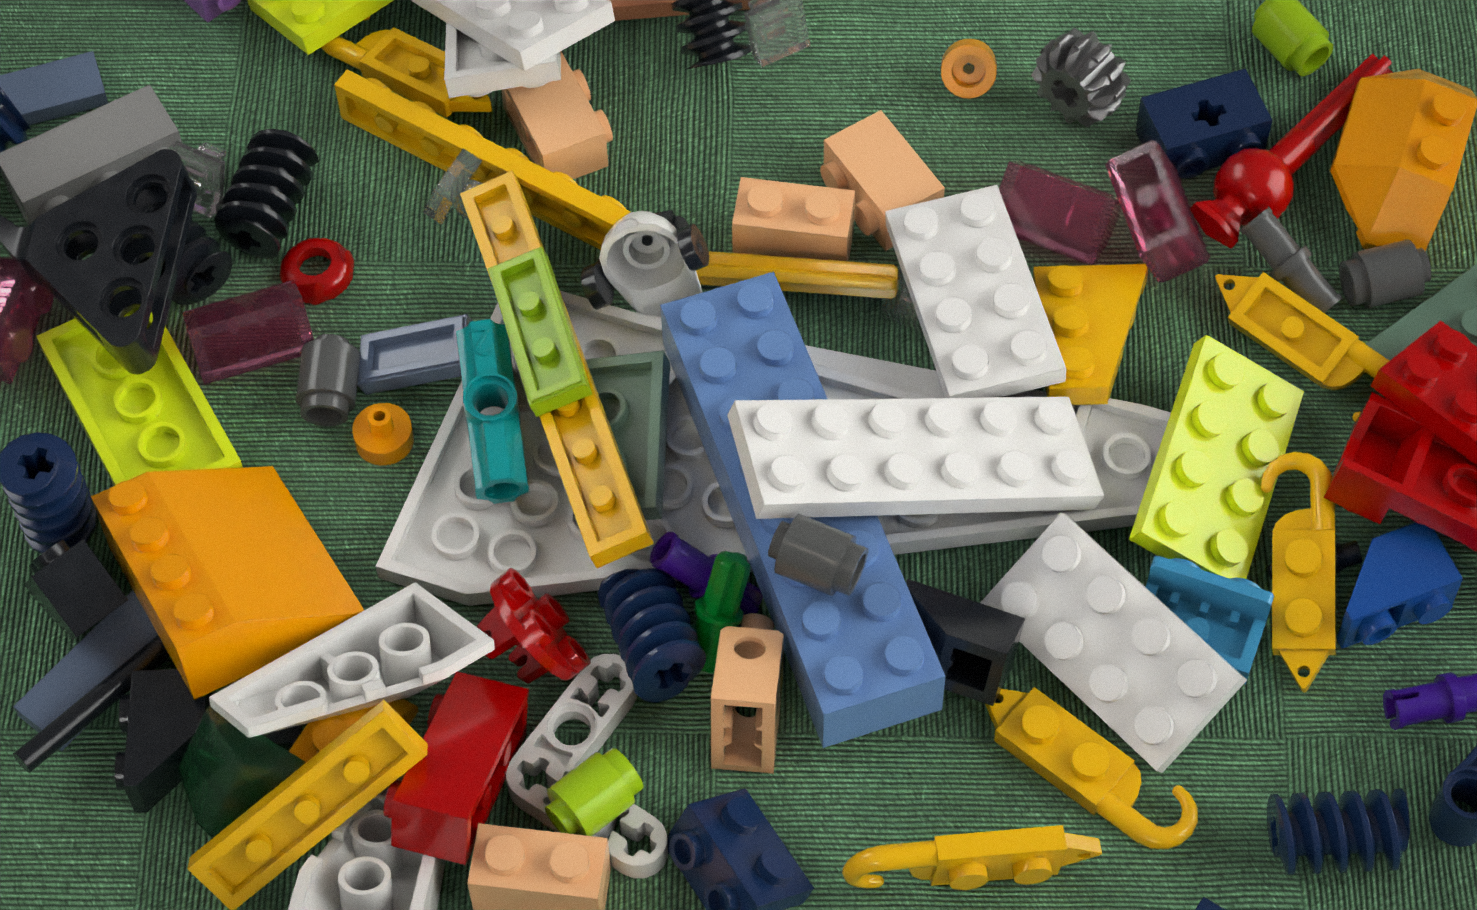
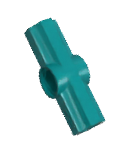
M491 319L471 321L466 327L456 331L475 493L477 499L488 500L493 504L512 502L520 495L528 493L529 485L509 337L505 324L495 323ZM492 406L504 409L495 415L480 413L485 408Z

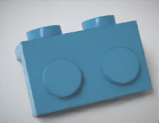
M1154 556L1146 588L1242 676L1248 679L1269 616L1274 594L1261 589L1256 583L1244 578L1235 577L1229 579L1201 570L1198 565L1186 559H1168Z

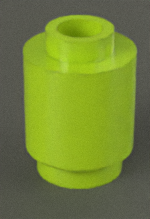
M1266 0L1256 10L1254 14L1255 22L1252 27L1253 35L1287 71H1296L1300 76H1307L1318 70L1332 54L1333 44L1328 40L1329 32L1299 0Z
M611 748L603 755L595 752L547 789V795L551 803L545 807V812L560 833L593 836L635 804L634 796L644 788L643 782L633 765L617 749Z

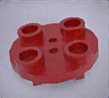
M509 568L491 583L490 594L495 607L476 626L494 640L495 650L486 654L487 658L494 659L516 645L517 647L509 655V661L518 667L522 666L517 672V677L527 684L548 671L565 681L571 680L591 664V660L584 648L573 637L567 635L563 629V626L569 622V617L562 606L550 594L545 593L538 599L527 581L513 568Z

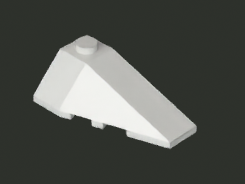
M415 582L209 697L210 706L245 736L251 738L373 707L382 700L388 703L411 697L495 650L494 640Z
M405 773L398 780H402ZM388 786L332 831L331 840L317 857L310 855L299 870L288 910H437L446 860L391 846V818L385 817L383 813Z

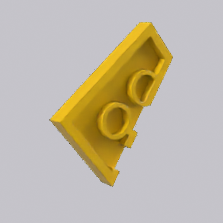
M1149 264L1033 267V281L1066 366V382L1046 386V397H1069L1072 405L1108 404L1123 357L1124 345L1136 317L1140 295L1143 294Z

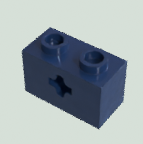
M1245 68L1141 97L1135 132L1160 183L1177 178H1193L1206 170L1220 167L1227 158L1243 149L1259 148L1266 150L1272 118Z

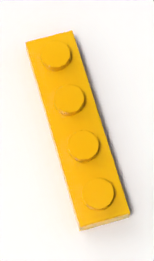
M382 700L191 855L187 869L228 909H237L427 756V742L385 700Z

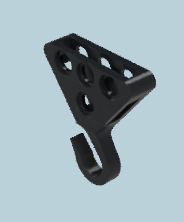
M162 149L38 216L27 227H18L0 215V245L33 282L43 286L128 373L142 374L149 371L157 361L197 198V188L179 154L170 149ZM163 206L159 210L152 212L154 209ZM176 210H177V211H178V219H177L176 223L173 225L175 213H176ZM94 253L89 258L82 260L87 255ZM150 257L146 262L138 264L141 260ZM163 261H165L166 268L163 275L160 277ZM139 308L132 315L124 317L129 311ZM152 312L153 321L150 327L147 329L150 314Z

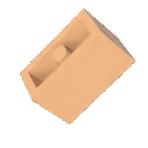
M560 51L561 80L548 82L536 88L521 86L501 91L504 110L531 161L551 172L559 171L567 174L572 179H576L608 167L607 143L613 141V134L603 110L594 111L589 103L591 100L590 90L580 69L572 71L562 51Z
M882 110L824 139V164L821 166L820 172L826 187L855 190L854 220L859 229L867 236L872 234L885 251L893 248L886 227L885 211L944 197L945 187Z
M741 177L732 221L733 253L849 261L854 232L855 190Z
M478 823L467 882L473 910H605L611 874L608 838Z

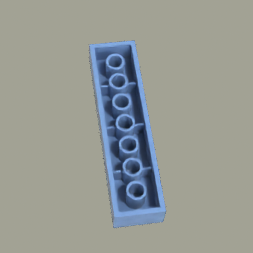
M770 272L660 305L663 346L776 630L784 634L785 654L822 747L835 745L942 710L945 674L878 516L809 517L856 536V544L868 548V556L863 572L850 596L838 591L831 596L781 576L774 571L776 559L768 556L769 546L778 525L782 521L791 524L794 518L756 519L727 415L735 400L828 399L775 273Z

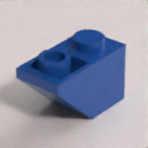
M1413 523L1372 538L1336 638L1342 649L1362 641L1365 645L1379 643L1390 637L1401 626L1417 620L1420 624H1429L1439 620L1452 609L1463 577L1435 530L1425 525Z

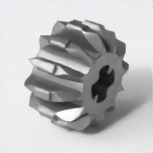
M1073 28L1055 40L1052 39L1040 51L1041 55L1036 59V68L1031 76L1040 85L1037 95L1046 98L1051 103V111L1058 110L1063 113L1068 124L1078 120L1082 125L1089 127L1095 122L1102 121L1106 116H1111L1122 104L1121 100L1126 96V88L1131 82L1129 76L1122 71L1126 61L1114 56L1111 52L1112 43L1108 45L1100 43L1094 31L1084 35L1081 31Z

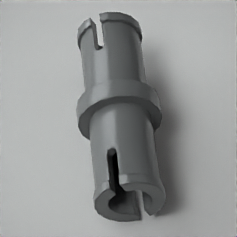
M1268 207L1240 229V232L1246 235L1271 266L1273 271L1269 274L1276 281L1282 280L1288 289L1325 313L1341 300L1342 296L1339 293L1337 294L1311 262L1309 257L1313 253L1306 245L1300 248L1274 216L1271 208Z

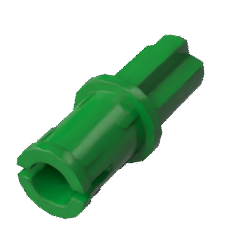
M721 551L715 557L705 595L699 598L694 606V612L698 616L694 629L698 634V642L704 648L706 663L702 669L703 672L714 673L720 630L727 626H739L743 620V611L740 608L751 566L747 562V556L739 552Z

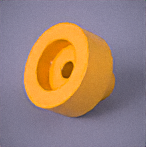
M962 39L948 47L941 62V78L945 87L952 94L961 98L971 99L985 94L993 86L997 75V62L993 51L987 44L976 39Z
M377 403L363 409L353 422L352 433L356 450L365 461L379 466L395 464L404 459L413 447L414 433L410 417L404 409L395 404Z

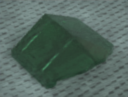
M209 706L201 718L178 771L197 824L210 837H215L306 762L263 735L248 738Z

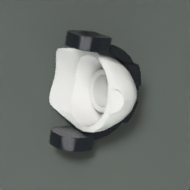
M673 210L657 213L648 211L631 212L616 221L605 235L597 262L582 269L581 283L585 296L592 307L599 310L612 304L614 290L616 289L637 313L661 317L660 305L703 292L696 270L708 266V247L698 227L694 223L689 225L686 219L676 216Z

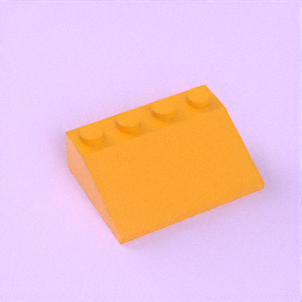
M273 466L152 471L120 482L109 489L91 496L110 550L194 700L246 677L364 611L359 600Z

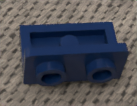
M746 788L688 804L667 835L668 853L706 910H785L803 904L815 889Z

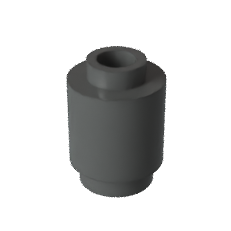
M1406 239L1354 252L1351 259L1340 262L1339 277L1342 291L1350 306L1362 304L1365 308L1369 309L1421 296L1424 292L1425 282L1431 280V266L1423 248L1416 249L1413 242Z
M323 334L316 337L315 340L307 342L302 347L296 403L301 407V417L309 423L320 426L341 425L348 420V413L355 408L360 352L346 338L335 334Z
M797 514L791 524L782 521L778 525L769 546L768 556L776 559L774 571L781 576L831 596L836 591L850 596L863 572L868 556V548L856 544V536Z

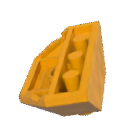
M1421 69L1360 78L1330 172L1345 208L1358 228L1356 234L1362 248L1369 249L1409 239L1413 242L1416 249L1423 248L1426 251L1453 191L1477 109V97L1470 88Z

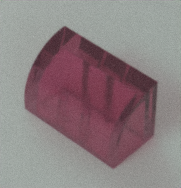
M1021 160L1008 162L999 187L1017 238L1088 265H1094L1103 253L1125 202L1124 198Z
M295 280L182 312L204 385L301 357L303 345L314 340L303 299Z

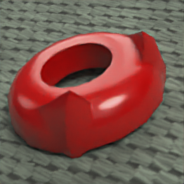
M309 238L297 243L287 251L281 261L280 279L284 290L291 297L305 303L319 305L322 302L336 298L347 289L353 279L355 260L351 252L339 242L328 238ZM323 256L331 261L328 269L318 275H307L300 271L302 263L310 257Z

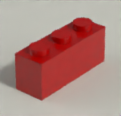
M457 671L445 695L440 693L435 695L428 714V729L424 737H422L428 744L427 756L409 769L402 780L397 779L389 786L386 794L383 813L385 817L391 818V846L466 865L474 848L478 823L485 824L506 779L509 763L521 747L526 736L529 689Z

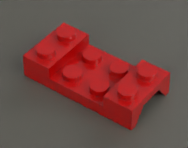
M1372 392L1352 428L1323 498L1379 525L1390 508L1418 524L1425 525L1477 551V465L1390 400Z

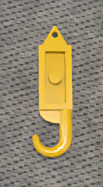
M395 27L391 30L385 29L373 32L356 44L338 36L321 47L328 55L361 70L363 77L375 78L384 83L391 91L412 101H421L446 118L453 112H492L491 100L488 95L481 97L466 95L449 98L444 80L445 51Z
M1264 272L1259 277L1223 274L1215 276L1230 311L1227 317L1229 324L1323 389H1344L1356 382L1365 372L1375 378L1379 369L1390 361L1360 341L1359 336ZM1232 283L1235 285L1231 290L1225 289L1227 284ZM1361 412L1353 414L1352 419L1354 422H1356Z
M1291 452L1280 455L1268 465L1262 475L1261 490L1265 493L1271 492L1276 478L1288 470L1301 471L1310 480V508L1295 510L1285 514L1275 523L1272 530V593L1274 594L1272 602L1273 655L1281 656L1299 688L1305 693L1328 656L1336 655L1335 503L1323 498L1332 479V473L1323 461L1309 453ZM1302 669L1310 672L1307 677H1301L1298 673Z
M1033 687L1029 693L1001 689L997 697L1001 701L1000 703H994L993 706L985 704L996 729L994 741L1091 814L1095 815L1098 813L1135 842L1150 849L1167 850L1181 845L1193 834L1198 823V808L1192 795L1180 785H1176L1172 789V793L1182 809L1181 818L1177 823L1172 826L1162 827L1151 822L1132 808L1137 801L1142 783L1140 770L1134 764L1135 760L1037 688Z
M1063 825L935 836L934 840L884 844L867 848L847 860L842 869V874L848 884L857 888H879L884 884V879L881 875L868 873L909 869L912 876L920 880H930L931 886L949 884L955 890L976 889L985 885L988 881L1014 879V882L1018 884L1030 885L1046 881L1052 875H1058L1062 866L1102 855L1099 838L1065 833Z

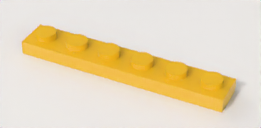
M347 69L334 84L342 119L474 186L513 171L520 183L531 215L600 250L605 235L616 221L631 213L613 197L607 195L599 196L579 186L567 174L559 171L551 172L531 162L519 150L514 148L505 149L483 138L473 127L466 124L458 125L436 114L427 104L421 101L412 102L390 91L384 83L375 78L366 79Z

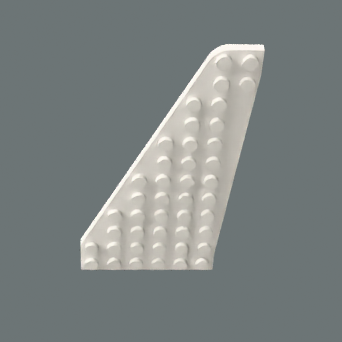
M560 291L585 359L664 350L667 356L663 346L661 317L632 312L611 305L596 310L587 298ZM497 303L490 319L495 323L504 324L499 304ZM510 344L529 492L520 495L515 501L493 504L488 500L477 499L461 381L375 567L380 579L406 587L416 582L432 595L472 606L494 603L490 594L491 583L509 568L515 569L522 575L537 598L542 597L545 593L555 596L597 591L601 582L613 573L624 569L641 570L654 568L652 563H650L652 549L665 533L671 531L707 556L712 554L718 555L721 551L739 552L745 556L747 555L670 363L662 519L645 520L654 544L596 568L587 552L540 417H536L529 406ZM805 345L828 399L946 398L935 370ZM1030 390L1005 397H1046V392ZM1109 398L1108 404L1072 405L1104 493L1103 499L1095 510L878 516L893 554L1038 538L1061 512L1070 517L1085 532L1133 526L1171 412ZM492 406L485 408L480 413L495 415L504 409Z

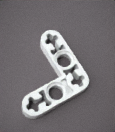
M602 654L591 659V664L574 678L512 757L507 768L506 781L512 801L521 810L556 832L559 831L545 812V807L551 803L547 795V788L535 784L530 790H527L523 775L527 773L535 777L542 770L546 771L547 784L550 787L592 754L599 751L633 707L637 698L632 680L626 672L625 662L619 655ZM616 676L620 679L621 691L618 692L610 688L603 694L598 701V715L591 707L599 696L598 680L610 682ZM568 720H580L589 726L590 734L580 744L566 745L555 737L558 726ZM633 804L618 816L621 817V833L637 842L645 835L649 836L652 851L650 854L644 850H639L634 856L629 855L627 840L613 831L617 818L593 836L607 838L610 835L608 845L612 868L631 878H647L655 875L665 865L668 858L667 833L663 824L656 817Z

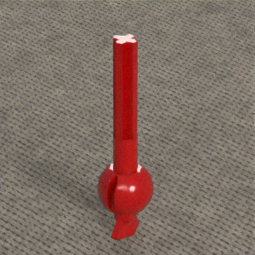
M1372 53L1269 150L1259 148L1243 149L1227 158L1214 179L1213 193L1215 200L1195 202L1190 208L1205 235L1232 249L1238 242L1240 226L1247 225L1268 207L1271 208L1272 213L1278 219L1285 212L1293 197L1294 182L1292 174L1344 126L1360 78L1393 73L1388 68L1392 64L1391 60L1385 55L1379 60Z

